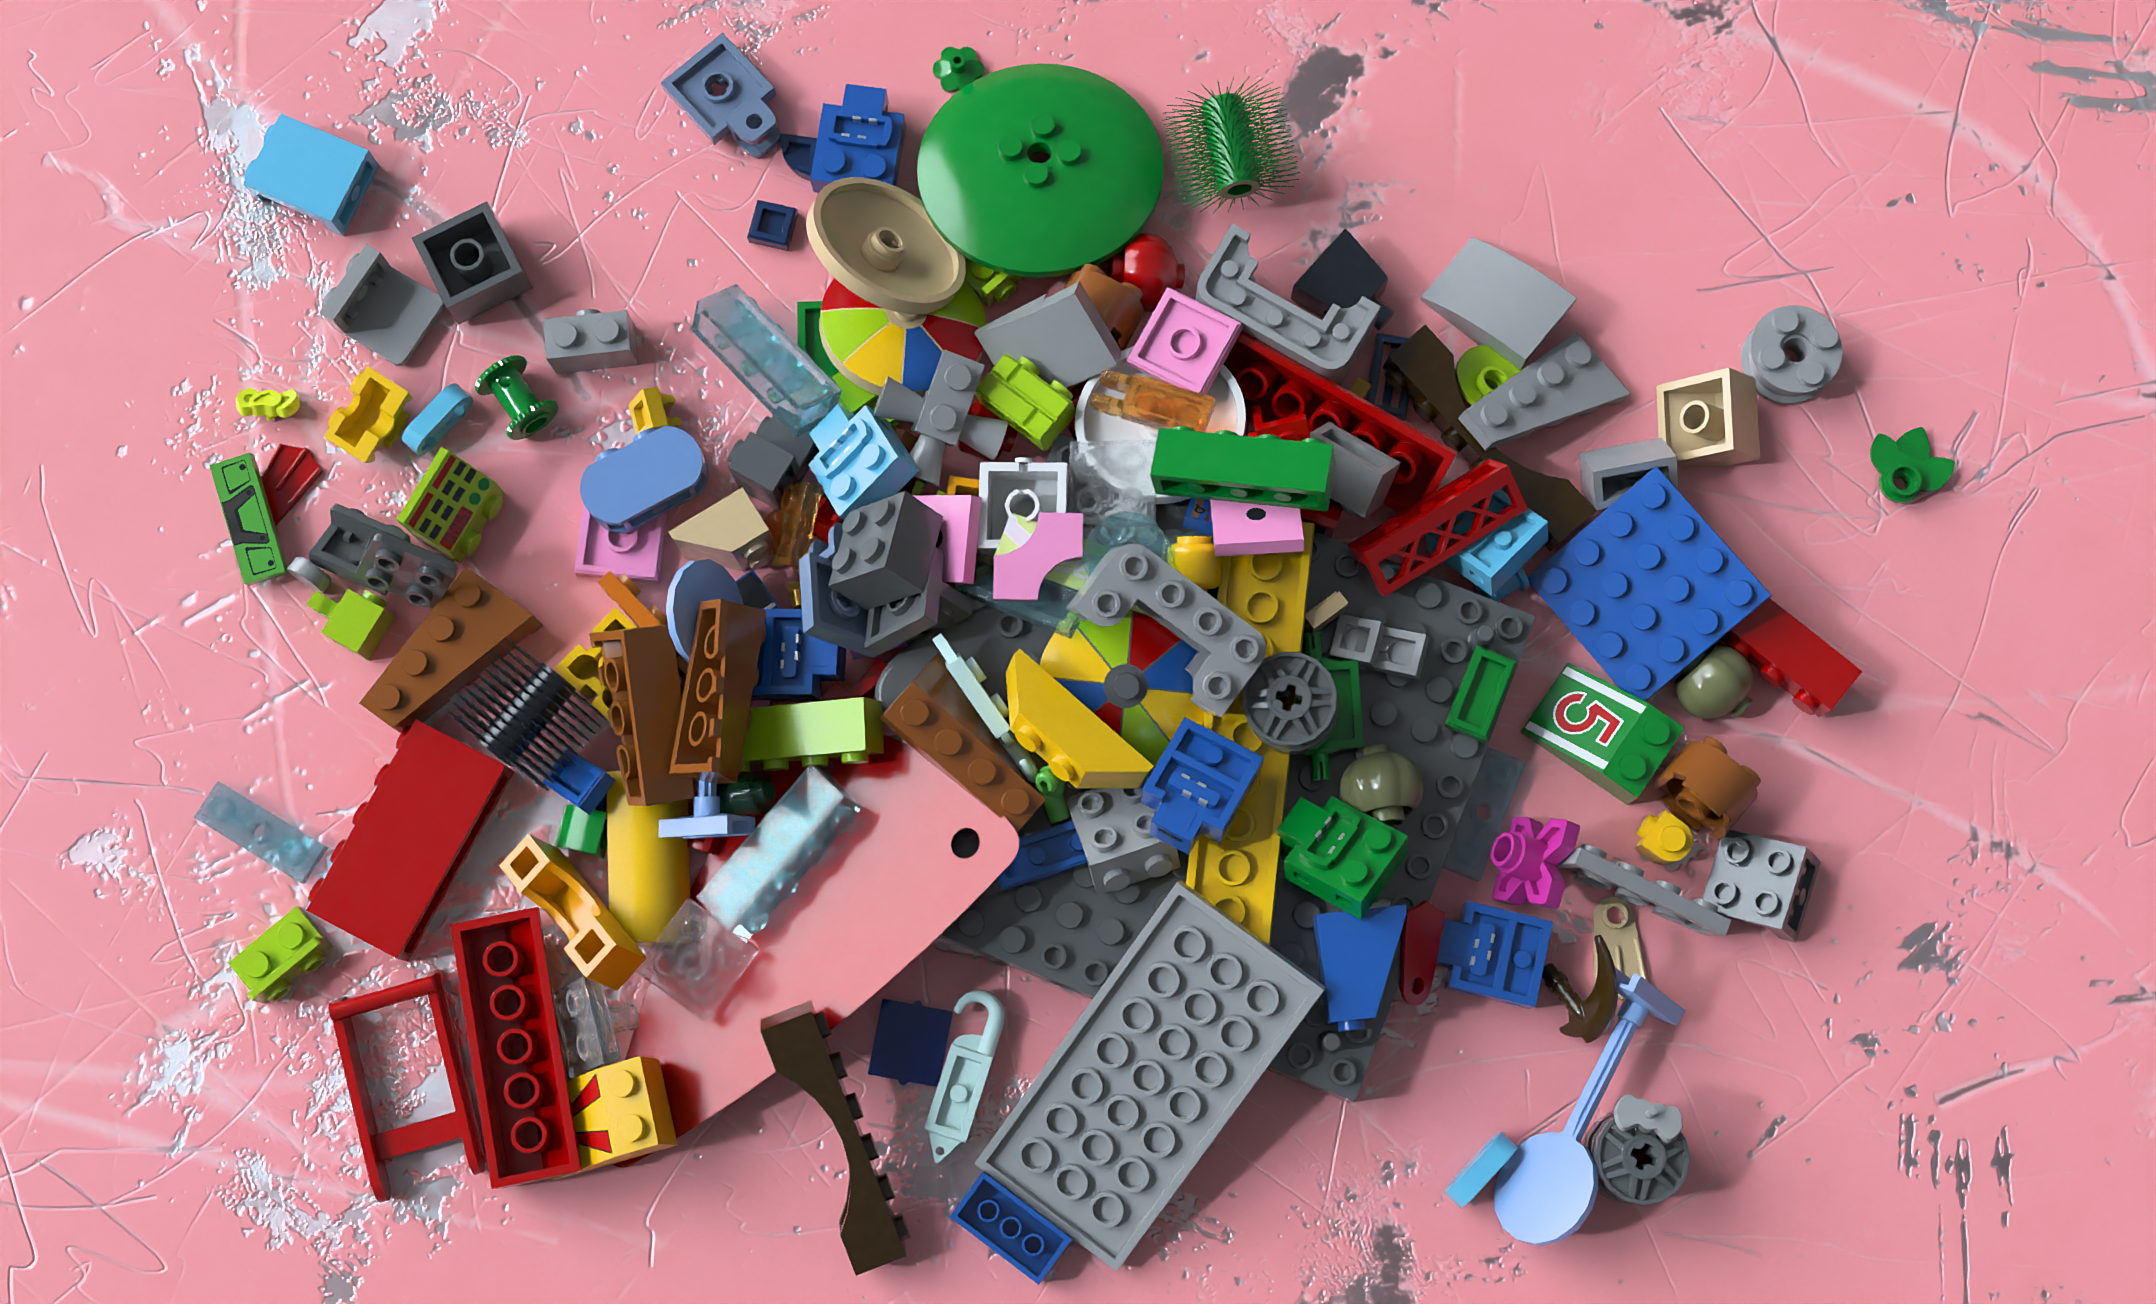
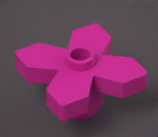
M1514 817L1509 833L1500 834L1492 845L1491 860L1500 870L1495 881L1492 899L1505 904L1521 905L1528 898L1529 903L1541 908L1558 909L1564 892L1565 882L1557 869V865L1575 850L1580 825L1566 819H1550L1543 828V824L1534 819Z

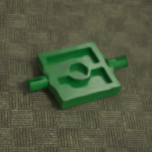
M1311 632L1303 633L1304 653L1317 659L1331 674L1339 697V720L1332 735L1321 746L1303 754L1312 757V781L1320 782L1321 780L1320 764H1322L1323 781H1330L1329 755L1339 750L1364 748L1358 660L1334 661L1322 658L1321 632L1313 633L1314 649H1312ZM1296 698V704L1301 705L1302 701Z

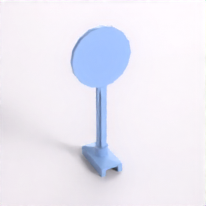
M710 559L686 563L676 572L668 590L666 614L669 633L677 652L688 664L699 602L724 599L743 604V599L734 578L724 566ZM697 780L694 815L659 820V838L682 837V839L755 835V817L726 813L720 814V796H716V784Z
M1615 967L1618 994L1625 998L1617 1014L1619 1020L1564 1130L1561 1133L1547 1132L1531 1136L1517 1146V1150L1499 1170L1494 1186V1209L1502 1227L1520 1242L1536 1246L1558 1243L1577 1231L1592 1211L1598 1192L1597 1166L1589 1150L1581 1144V1139L1636 1029L1642 1027L1647 1015L1678 1026L1685 1012L1682 1007L1640 975L1633 974L1630 979Z

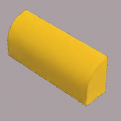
M608 771L606 773L615 779V782L607 791L609 911L638 947L691 943L688 839H682V837L659 838V820L688 816V799L651 806L628 805L621 771Z

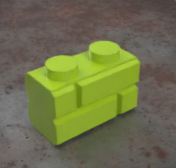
M1004 354L992 368V372L988 373L977 386L975 394L983 406L1002 420L1008 421L1011 427L1043 451L1048 450L1058 438L1059 433L1075 417L1076 410L1071 401L1073 395L1059 382L1054 380L1049 385L1038 377L1041 373L1040 370L1027 358L1021 356L1017 361L1009 354Z

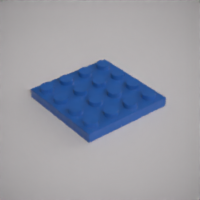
M1657 466L1527 577L1529 584L1621 690L1645 702L1772 597L1770 592Z

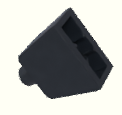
M1346 229L1341 232L1293 286L1290 298L1295 303L1324 319L1333 303L1340 306V308H1349L1356 305L1361 297L1364 296L1381 306L1374 325L1378 331L1389 322L1395 313L1394 310L1379 299L1385 291L1388 282L1387 275Z

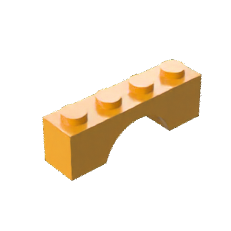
M528 834L500 864L501 869L518 891L541 907L562 928L570 941L564 950L586 978L618 991L647 959L559 848Z

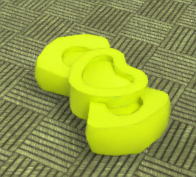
M247 388L237 394L236 407L238 412L244 417L265 415L267 421H273L277 416L288 418L294 415L300 408V400L298 394L293 389L279 394L274 390L258 392L253 388Z

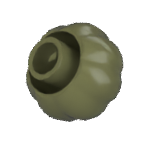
M1716 643L1675 680L1677 697L1681 705L1696 717L1713 720L1730 714L1733 718H1736L1753 701L1748 696L1753 683V670L1749 660L1738 650L1724 643Z
M1375 744L1363 748V756L1347 767L1341 778L1340 792L1344 803L1390 827H1396L1406 822L1405 816L1415 811L1419 806L1424 794V782L1420 770L1405 755L1389 751L1387 744Z

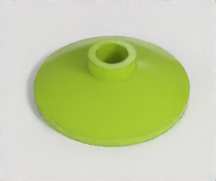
M1480 345L1470 348L1460 357L1456 365L1455 377L1461 394L1470 405H1473L1521 370L1490 346Z

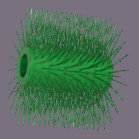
M1218 82L1219 95L1213 96L1208 91L1212 97L1206 99L1195 94L1204 102L1182 99L1201 103L1202 106L1193 104L1167 105L1192 107L1194 109L1165 113L1195 112L1181 114L1182 116H1172L1173 118H1190L1182 121H1170L1174 123L1168 124L1190 123L1184 126L1175 125L1181 127L1166 128L1179 130L1191 127L1183 132H1170L1174 133L1170 135L1192 134L1169 139L1176 141L1192 138L1188 141H1179L1183 143H1175L1176 145L1192 143V145H1185L1187 146L1185 148L1172 149L1178 151L1183 149L1194 150L1171 155L1177 157L1183 154H1195L1191 157L1183 156L1182 158L1184 159L1177 160H1196L1188 161L1189 163L1175 165L1182 167L1198 164L1188 169L1173 171L1179 173L1186 170H1197L1193 173H1185L1187 175H1179L1180 177L1199 175L1191 177L1192 179L1178 180L1182 183L1200 180L1187 186H1181L1182 188L1199 186L1189 191H1181L1182 193L1201 191L1194 195L1183 197L1184 199L1206 194L1199 199L1193 200L1196 202L1210 196V199L1200 203L1203 204L1221 196L1209 205L1211 206L1221 198H1226L1222 203H1219L1220 207L1227 199H1233L1232 205L1233 201L1235 204V199L1241 198L1244 210L1243 197L1249 196L1257 205L1258 203L1250 196L1251 194L1255 193L1268 198L1264 194L1257 193L1256 191L1258 190L1281 193L1260 189V187H1294L1272 186L1269 184L1292 181H1275L1271 179L1293 176V174H1275L1297 169L1292 167L1285 170H1275L1279 167H1285L1284 165L1296 164L1295 162L1272 165L1282 160H1292L1289 157L1284 159L1273 158L1287 156L1283 154L1295 153L1289 151L1283 154H1271L1281 151V149H1290L1286 146L1279 149H1269L1280 144H1289L1286 141L1278 144H1268L1275 140L1287 138L1286 136L1280 137L1275 134L1289 132L1283 131L1284 128H1281L1285 127L1283 125L1275 128H1265L1266 126L1286 121L1280 120L1263 123L1267 120H1275L1273 118H1280L1277 115L1270 118H1265L1264 116H1269L1268 114L1271 113L1281 114L1283 112L1278 110L1269 112L1270 110L1265 113H1260L1266 109H1278L1273 107H1279L1278 105L1266 108L1260 106L1281 101H1261L1277 96L1275 94L1254 99L1272 90H1265L1260 94L1245 98L1269 84L1255 91L1251 90L1247 95L1241 97L1240 95L1251 87L1239 94L1238 90L1242 89L1243 83L1235 93H1229L1232 86L1231 83L1229 90L1227 86L1226 93L1221 94ZM1274 129H1283L1276 133L1264 134L1269 131L1272 132L1271 130ZM1272 135L1278 136L1274 139H1266Z

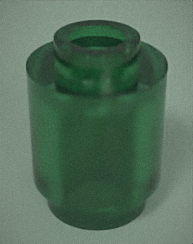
M759 771L738 776L737 783L716 785V796H720V814L726 813L748 817L766 814L772 809L776 797L772 781Z

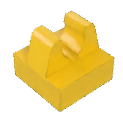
M659 387L643 388L628 405L636 435L649 428L657 430L663 426L678 427L681 423L680 417L669 418L664 410L671 408L676 402L673 395L660 393Z

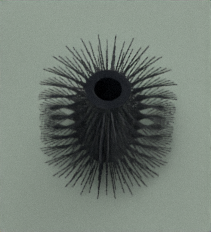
M505 638L514 648L538 667L534 671L520 658L500 645L506 653L532 673L530 677H527L509 661L493 652L511 670L521 676L526 681L523 685L506 670L488 659L495 668L520 688L519 691L513 689L507 682L482 666L492 678L510 691L514 697L511 698L496 685L476 673L489 688L498 693V696L506 700L508 704L505 706L494 695H491L486 689L471 680L470 682L487 696L489 700L499 706L498 708L502 711L499 712L496 708L494 709L488 702L468 688H465L469 692L468 694L487 708V711L495 715L496 718L490 717L482 708L480 709L460 694L458 696L490 725L488 726L485 722L479 720L462 705L460 706L456 702H453V704L464 713V716L473 721L474 724L476 723V726L484 730V732L481 733L471 723L469 724L454 711L448 708L446 710L456 718L455 720L463 725L462 727L476 735L478 741L509 766L517 768L521 773L523 772V775L533 782L535 781L536 785L538 784L546 789V785L539 778L517 762L520 759L537 774L539 773L543 778L554 783V780L548 777V774L523 754L526 751L547 770H550L555 775H560L557 773L558 771L551 767L552 765L542 759L543 757L530 749V744L558 766H561L563 769L566 768L558 759L552 756L553 754L535 741V738L538 737L545 745L567 761L569 760L571 763L572 761L554 743L544 737L541 731L543 730L560 745L578 755L572 747L557 736L554 731L546 727V725H552L562 735L564 734L568 739L584 749L581 743L554 722L552 718L555 716L571 730L590 742L577 727L567 721L558 711L561 709L584 728L596 734L578 716L568 710L564 704L566 702L569 703L574 709H577L582 715L601 727L596 720L569 698L573 695L606 721L607 719L589 702L575 692L577 689L545 663L537 662L519 646Z

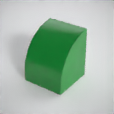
M565 805L554 846L559 849L604 859L608 845L607 812L594 809L588 815L575 805Z

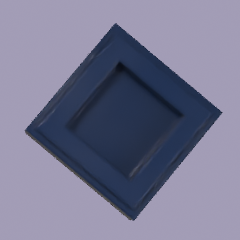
M757 200L747 235L749 243L789 251L799 214L797 208Z

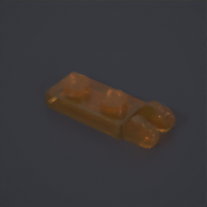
M1109 370L1102 371L1099 382L1111 390L1126 393L1124 400L1095 393L1089 404L1098 412L1114 417L1120 416L1121 419L1154 429H1172L1176 426H1186L1198 432H1206L1216 406L1215 398L1136 374L1132 377Z

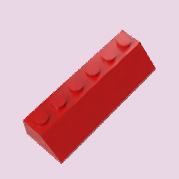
M1241 331L1223 363L1232 373L1241 389L1246 410V420L1253 418L1252 406L1256 405L1261 407L1264 423L1306 414L1310 433L1330 422L1399 461L1401 464L1384 500V504L1400 513L1437 491L1458 453L1244 331Z
M539 907L450 924L491 1189H504L582 1171Z

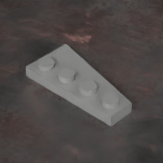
M1575 332L1467 408L1458 419L1484 450H1488L1528 436L1534 430L1562 424L1565 419L1593 413L1599 407L1608 404L1615 405L1624 402L1631 393L1583 338Z
M1582 844L1580 848H1575L1571 854L1557 865V868H1569L1576 871L1574 880L1591 887L1594 885L1608 890L1611 887L1616 888L1615 897L1625 900L1627 903L1641 907H1648L1649 903L1654 904L1653 914L1705 936H1726L1731 923L1730 919L1717 913L1718 906L1700 898H1693V901L1681 896V889L1669 882L1656 880L1655 883L1642 877L1644 874L1642 869L1625 862H1619L1616 865L1606 860L1607 853L1597 847Z

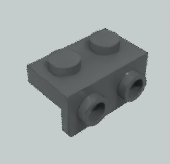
M335 503L330 509V526L309 552L310 562L386 596L389 591H381L369 587L364 581L354 578L355 572L374 528L411 543L410 536L395 525H386L366 516L358 509H349Z

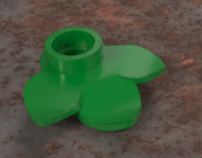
M1918 427L1904 433L1896 442L1890 437L1878 433L1870 448L1871 462L1880 473L1879 488L1882 494L1888 500L1899 504L1912 501L1920 492H1934L1940 489L1950 478L1955 462L1943 457L1930 458L1929 441L1923 427ZM1894 478H1900L1904 481V490H1900L1894 485Z

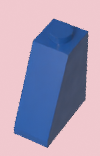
M1406 904L1370 908L1362 920L1345 911L1317 914L1313 918L1321 984L1325 986L1322 995L1326 1025L1338 1024V1032L1365 1029L1364 1021L1372 1020L1376 1017L1406 918Z

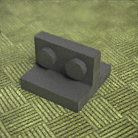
M935 547L924 592L869 609L864 649L878 656L902 642L909 645L916 639L922 638L930 630L948 628L972 615L973 601L942 581L943 551Z

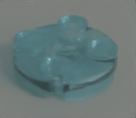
M1118 512L1101 520L1089 533L1083 548V566L1088 577L1106 553L1113 548L1125 544H1140L1171 566L1172 551L1167 537L1165 538L1163 531L1153 519L1137 512Z

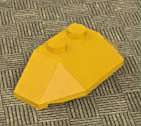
M1021 649L1013 655L1006 670L1010 730L1015 734L1020 745L1028 751H1035L1049 764V768L1055 776L1063 781H1069L1076 788H1139L1154 765Z

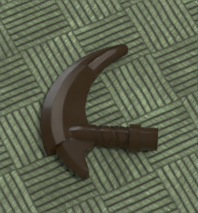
M1601 935L1594 937L1598 958L1596 983L1585 1001L1573 991L1574 989L1567 983L1568 978L1562 971H1558L1553 963L1545 965L1542 973L1545 986L1550 992H1554L1556 996L1558 995L1560 1001L1568 1009L1569 1023L1560 1027V1032L1571 1037H1581L1586 1043L1595 1041L1609 1028L1615 1015L1618 1000L1615 966L1606 942Z

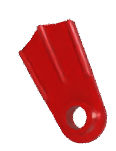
M279 444L261 474L275 526L278 525L323 473V470L316 463L308 448Z
M1422 901L1414 908L1406 910L1407 914L1401 931L1400 959L1402 962L1399 989L1403 1000L1413 1006L1422 1004L1430 994L1446 914L1428 901Z

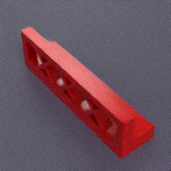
M1488 459L1348 544L1353 558L1367 566L1379 593L1386 597L1528 510V507L1509 466ZM1505 487L1512 504L1498 513L1488 511L1492 493ZM1479 502L1478 507H1473L1474 504ZM1464 510L1476 513L1469 531L1462 535L1452 532L1456 516ZM1485 515L1490 516V518L1484 521ZM1443 524L1442 529L1437 528L1438 526ZM1428 532L1440 534L1433 553L1426 557L1416 554L1420 538ZM1450 537L1454 538V540L1448 543ZM1405 546H1407L1406 551L1400 550V549L1404 548ZM1392 554L1404 556L1400 572L1386 580L1378 563ZM1414 559L1419 560L1418 562L1412 565Z

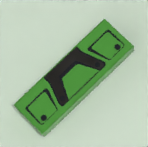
M246 453L209 465L244 584L251 586L289 574L255 456L252 453Z

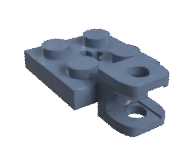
M721 33L661 82L663 90L714 145L731 133L732 138L747 154L760 159L780 143L781 133L777 127L775 116L766 105L768 101L777 95L775 88L724 33ZM715 82L720 86L725 83L729 84L726 88L727 92L721 96L711 95L713 93L711 85ZM768 135L765 142L758 143L760 139Z
M837 522L829 530L828 543L816 539L809 545L808 553L799 559L803 634L874 658L876 655L864 649L869 610L862 608L828 586L833 570L832 561L838 552L843 535V524Z

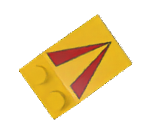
M639 1056L595 1069L567 1081L582 1171L555 1177L552 1180H558L678 1145L659 1059Z

